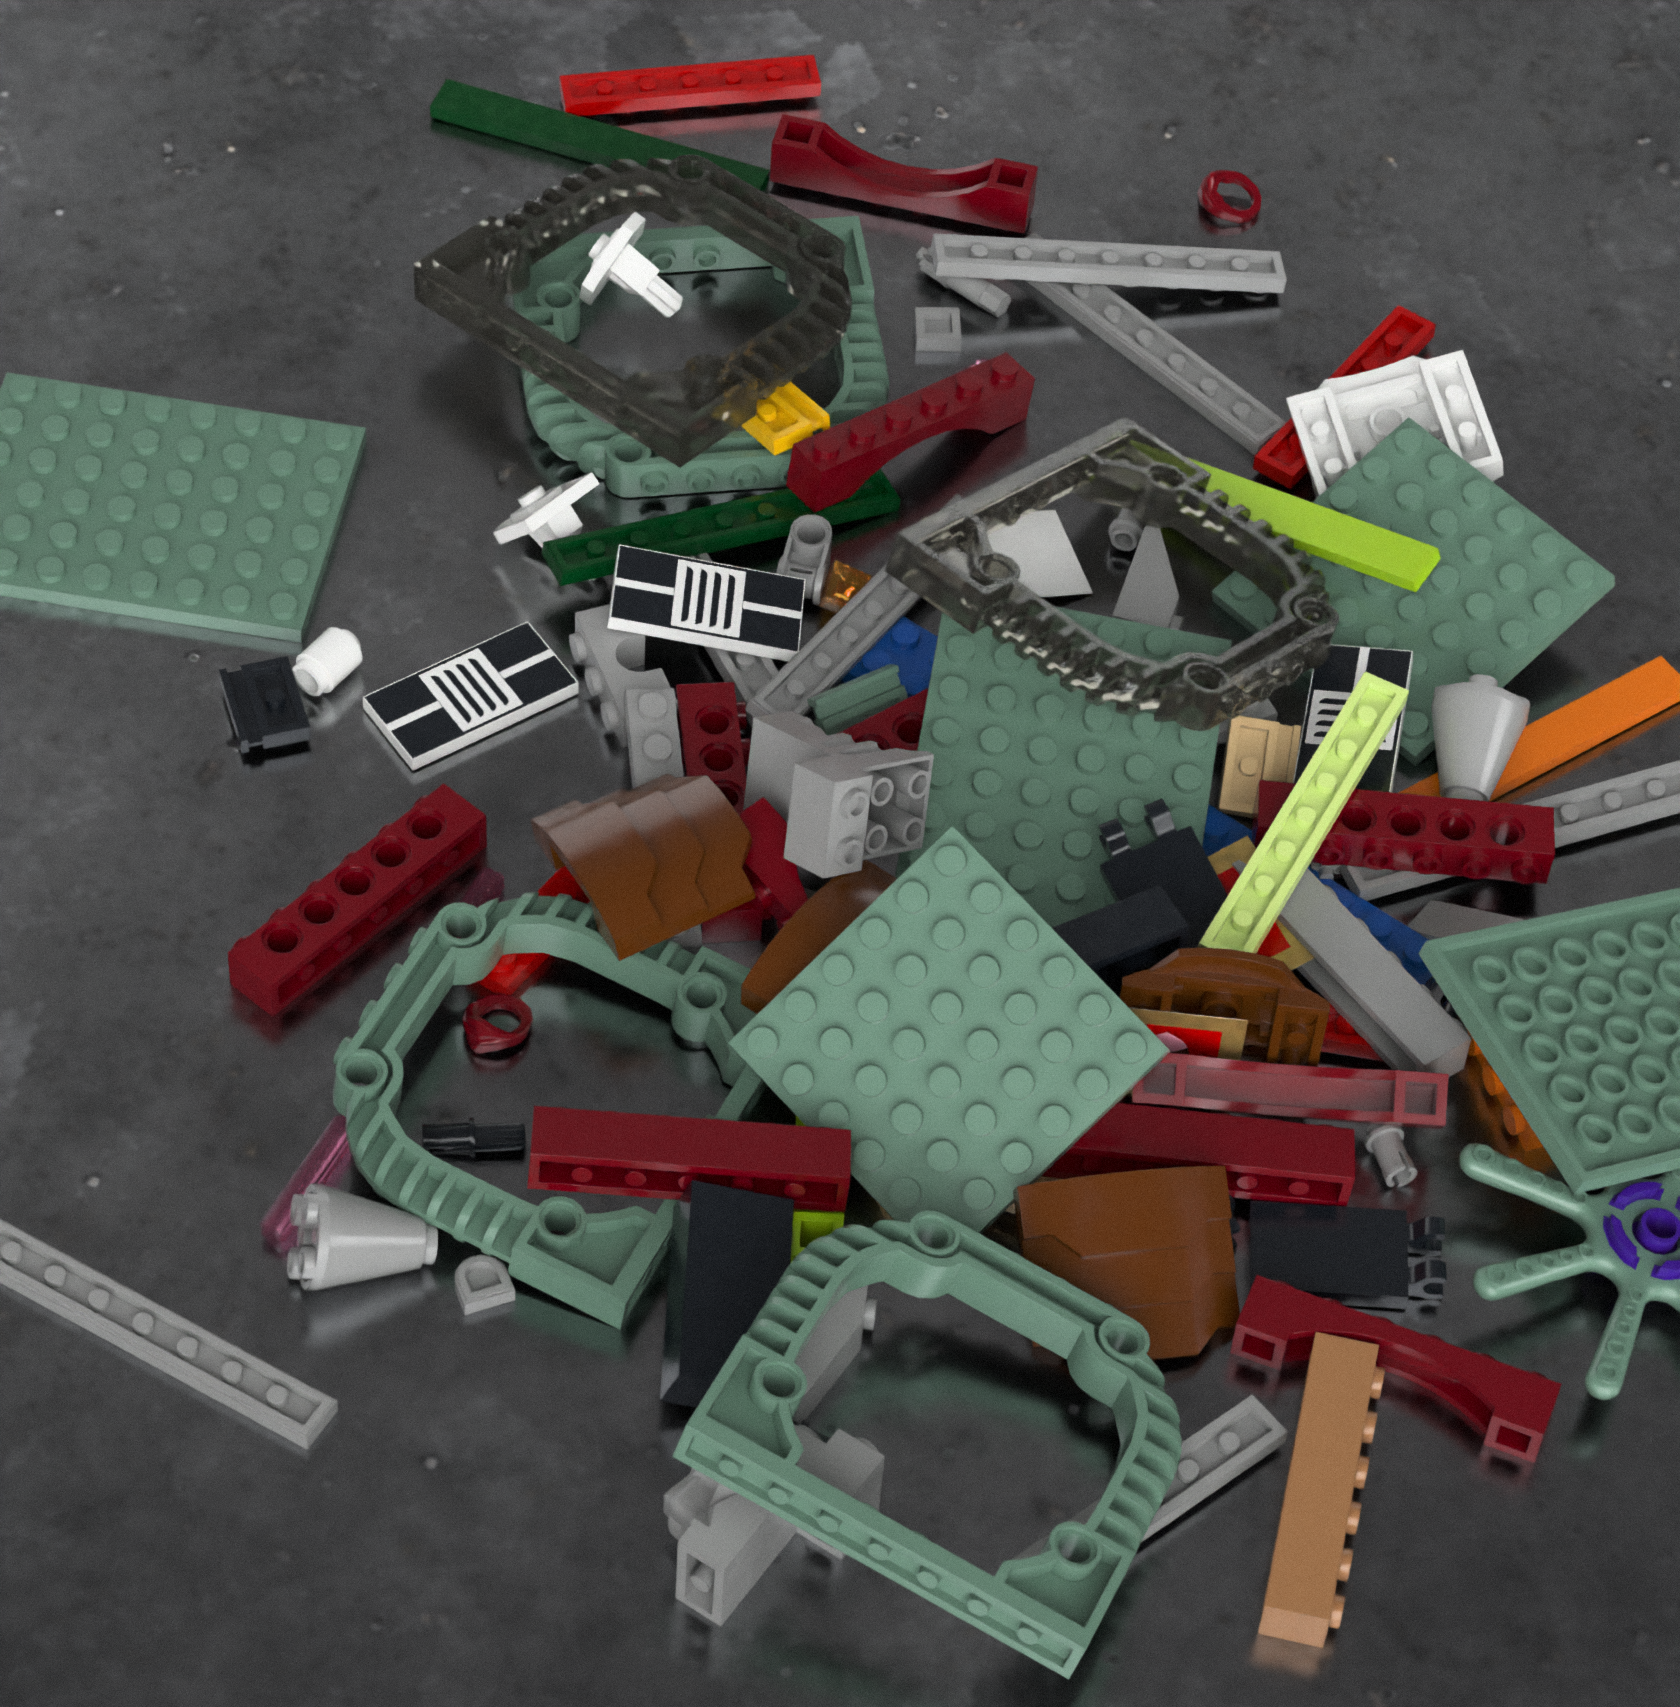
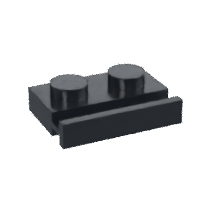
M288 656L240 665L241 670L227 673L226 668L219 669L220 684L242 753L249 752V747L262 745L263 749L311 739L310 724Z

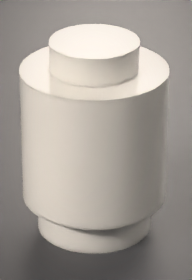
M329 627L297 656L296 665L292 668L296 683L302 690L312 696L331 692L361 664L363 659L361 644L350 631Z

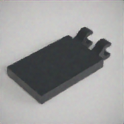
M1162 798L1144 806L1147 813L1144 816V820L1155 839L1154 842L1132 851L1123 827L1117 818L1099 825L1100 832L1102 833L1099 836V840L1110 861L1100 865V873L1115 902L1161 885L1189 925V948H1198L1200 940L1228 895L1192 827L1188 826L1177 831L1170 811Z
M1250 1201L1248 1212V1294L1256 1275L1270 1280L1287 1282L1298 1290L1321 1298L1335 1299L1343 1305L1406 1309L1409 1296H1417L1429 1300L1443 1299V1283L1447 1281L1446 1262L1427 1260L1416 1266L1408 1267V1252L1419 1253L1425 1256L1441 1255L1442 1240H1445V1219L1430 1216L1413 1223H1407V1210Z

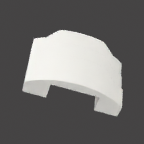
M1463 350L1427 360L1410 356L1370 371L1325 379L1317 390L1286 398L1316 498L1408 417L1492 482L1503 476V459Z

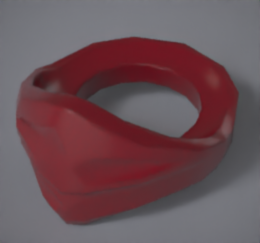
M1215 170L1203 178L1197 193L1200 205L1212 215L1240 224L1250 222L1259 214L1262 196L1258 187L1244 174L1231 170ZM1223 182L1241 186L1250 195L1251 207L1246 210L1232 208L1224 202L1223 197L1217 192L1218 185Z
M494 994L470 1003L463 1013V1028L468 1044L475 1054L493 1052L521 1043L527 1037L533 1023L531 1008L520 998L506 994ZM493 1010H507L517 1015L521 1023L513 1031L507 1032L495 1027L482 1017Z

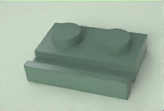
M888 664L807 699L816 717L814 719L815 725L820 727L826 735L837 734L907 699L908 695L905 686L901 685L897 674L900 672L898 665Z

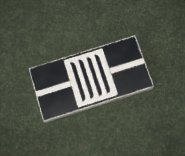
M619 544L616 554L607 628L789 662L799 652L806 579Z
M527 621L363 696V708L412 771L578 694V681Z
M1317 643L1293 783H1297L1364 672L1409 690L1413 666V651ZM1406 704L1355 789L1392 792Z

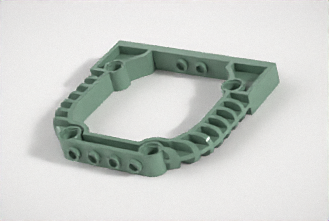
M859 216L643 230V234L633 248L660 270L658 273L772 266L774 279L787 284L804 296L803 313L805 317L813 323L826 325L828 328L841 388L830 405L822 408L829 414L830 428L887 404L889 397V375L874 308V286ZM614 232L505 239V275L527 412L537 435L548 443L549 448L558 457L567 461H577L578 467L582 472L586 474L593 472L595 477L605 479L607 488L613 494L620 497L633 498L786 486L792 448L774 456L746 430L660 436L652 428L640 423H604L581 404L571 381L566 342L575 339L580 333L581 303L583 302L579 298L581 285L590 272L593 259L588 254L603 233L611 237ZM820 428L814 431L813 435L818 434L823 430Z
M526 892L520 898L500 903L499 898H495L485 902L478 908L464 902L449 904L437 914L428 929L424 927L418 929L409 946L408 954L410 955L403 965L397 962L392 967L384 983L385 992L379 1001L371 999L368 1002L359 1020V1030L353 1038L346 1036L335 1053L333 1063L336 1065L333 1104L337 1111L346 1117V1139L354 1159V1164L380 1198L384 1197L397 1206L398 1209L419 1216L425 1220V1223L452 1234L454 1239L462 1243L468 1242L480 1248L482 1253L490 1257L496 1256L508 1262V1274L621 1330L671 1247L673 1207L678 1200L664 1199L656 1214L637 1205L618 1211L586 1214L579 1203L564 1196L548 1198L537 1206L433 1156L406 1136L395 1117L400 1105L404 1077L402 1060L453 985H470L484 979L494 969L502 955L546 953L578 963L672 1010L671 1022L676 1033L684 1039L693 1042L705 1041L719 1066L723 1082L733 1086L716 1116L707 1114L704 1119L746 1122L768 1087L759 1075L728 1044L757 1015L741 1004V985L751 969L704 946L694 955L682 949V945L673 940L670 942L664 940L619 961L597 929L591 902L587 904L572 899L571 895L560 893L557 897L539 896V892ZM353 1083H363V1084H367V1085H366V1086H358V1085H355V1084H353ZM558 1230L564 1232L566 1235L553 1234L550 1231Z
M923 1211L917 1213L909 1223L898 1220H879L872 1227L851 1224L835 1229L832 1234L816 1238L809 1243L790 1263L745 1335H742L686 1424L672 1457L1069 1679L1089 1646L1175 1477L1182 1451V1438L1179 1429L1180 1418L1176 1404L1163 1389L1165 1378L1162 1372L1147 1355L1150 1347V1338L1143 1325L1118 1311L1112 1305L1100 1301L1071 1285L1065 1279L1053 1275L1024 1259L1016 1252L1010 1251L977 1233L969 1226L963 1225L937 1211ZM876 1282H885L901 1292L917 1298L934 1299L949 1294L1065 1358L1068 1363L1069 1373L1078 1387L1092 1398L1112 1409L1121 1443L1114 1473L1088 1522L1085 1525L1078 1522H1064L1057 1525L1051 1531L1039 1555L1003 1561L994 1577L931 1542L920 1532L906 1528L878 1512L870 1504L858 1501L798 1467L797 1463L804 1448L792 1420L805 1395L807 1379L802 1369L795 1363L826 1313L847 1292Z

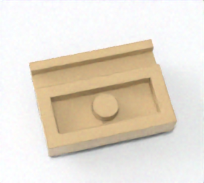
M1232 714L1229 718L1216 809L1225 814L1253 818V807L1259 780L1293 783L1301 726H1288L1280 724V722Z

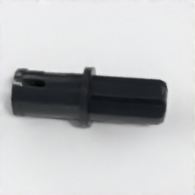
M474 1117L469 1118V1122L426 1123L422 1124L423 1148L433 1156L470 1155V1159H476L475 1152L510 1151L525 1148V1126L521 1122L474 1124Z

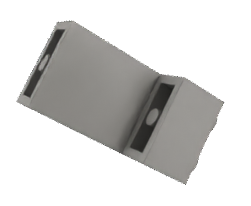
M792 711L754 717L743 810L764 797L787 822L784 859L822 878L861 871L863 860L922 848L934 754L928 751H910L899 748L881 750L877 742L855 743L852 735L845 733L826 735L820 727L813 724L810 718L803 717Z
M794 1424L796 1433L804 1448L797 1466L858 1501L870 1504L879 1512L885 1456L879 1453L877 1448L868 1440L861 1437L854 1438L839 1428L829 1441L825 1443L809 1427ZM691 1468L688 1476L664 1494L663 1511L668 1517V1529L671 1535L678 1540L675 1598L719 1626L723 1625L796 1532L841 1560L846 1556L845 1553L694 1468Z

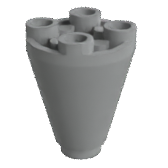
M1483 674L1470 676L1468 682L1435 687L1431 712L1441 797L1489 801L1528 722L1529 700L1501 687H1497L1498 681L1495 678Z
M311 1183L306 1188L305 1194L293 1195L290 1221L292 1226H298L297 1247H291L289 1250L287 1274L289 1279L299 1280L304 1290L317 1291L418 1270L422 1264L433 1265L438 1249V1229L436 1226L425 1223V1220L419 1216L324 1184Z

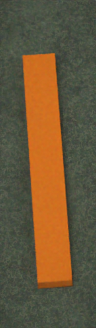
M1659 656L1525 726L1489 801L1679 702L1680 674L1662 656ZM1438 772L1398 793L1441 797Z

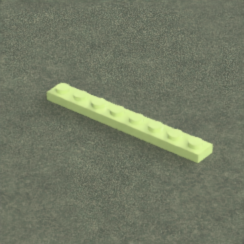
M1368 672L1363 673L1203 935L1198 948L1232 949L1257 953L1404 708L1409 690Z

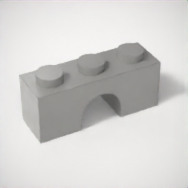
M610 604L576 612L575 633L569 635V643L575 661H583L585 680L591 696H599L601 715L607 731L614 730L621 747L624 748L628 746L623 701L625 690L665 689L671 687L662 668L645 672L628 670L645 665V635L607 628ZM675 697L676 711H678V702Z

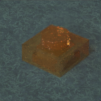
M835 560L828 570L819 606L838 613L874 576Z

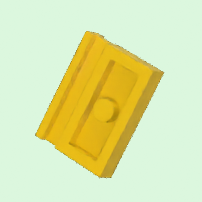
M778 370L773 372L772 379L766 382L758 379L722 396L724 412L774 456L791 449L794 443L813 436L814 431L820 428L825 431L830 428L829 414Z

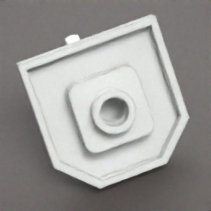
M634 212L620 229L617 228L611 237L603 233L588 254L593 259L590 272L581 285L579 298L588 305H591L606 283L611 280L627 293L641 296L664 317L669 318L681 308L683 298L657 276L660 270L633 248L644 230L646 219Z
M593 472L547 491L544 490L542 485L530 490L518 499L522 507L513 512L510 518L496 528L493 532L494 536L501 545L529 534L543 547V542L580 534L583 524L571 507V504L598 486V480Z

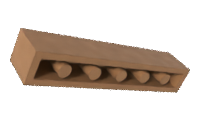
M1315 1332L1258 1634L1323 1648L1328 1628L1339 1629L1345 1596L1337 1595L1335 1591L1337 1580L1348 1581L1354 1550L1343 1546L1346 1534L1356 1535L1362 1503L1352 1501L1354 1488L1364 1489L1370 1457L1360 1456L1362 1443H1372L1378 1412L1368 1411L1370 1398L1379 1400L1385 1374V1368L1376 1366L1379 1345Z

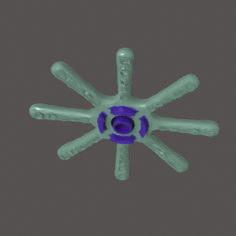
M1479 1143L1466 1145L1460 1152L1459 1165L1467 1176L1569 1217L1583 1229L1586 1240L1579 1245L1481 1266L1473 1274L1474 1290L1483 1299L1494 1301L1583 1272L1602 1274L1610 1279L1617 1287L1618 1299L1585 1375V1387L1597 1399L1610 1400L1621 1391L1646 1303L1650 1301L1664 1302L1680 1313V1168L1663 1172L1656 1179L1639 1178L1606 1186L1599 1194L1590 1195L1586 1192L1574 1194L1571 1188L1563 1182L1536 1171L1516 1159L1505 1156L1487 1145Z

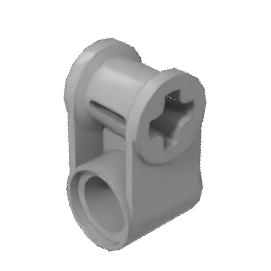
M807 514L800 516L792 523L776 574L806 579L804 598L811 599L813 605L821 606L831 561L832 527L825 518Z

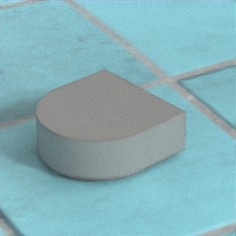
M479 1254L466 1258L457 1267L455 1272V1292L464 1315L515 1301V1288L505 1265L499 1259Z

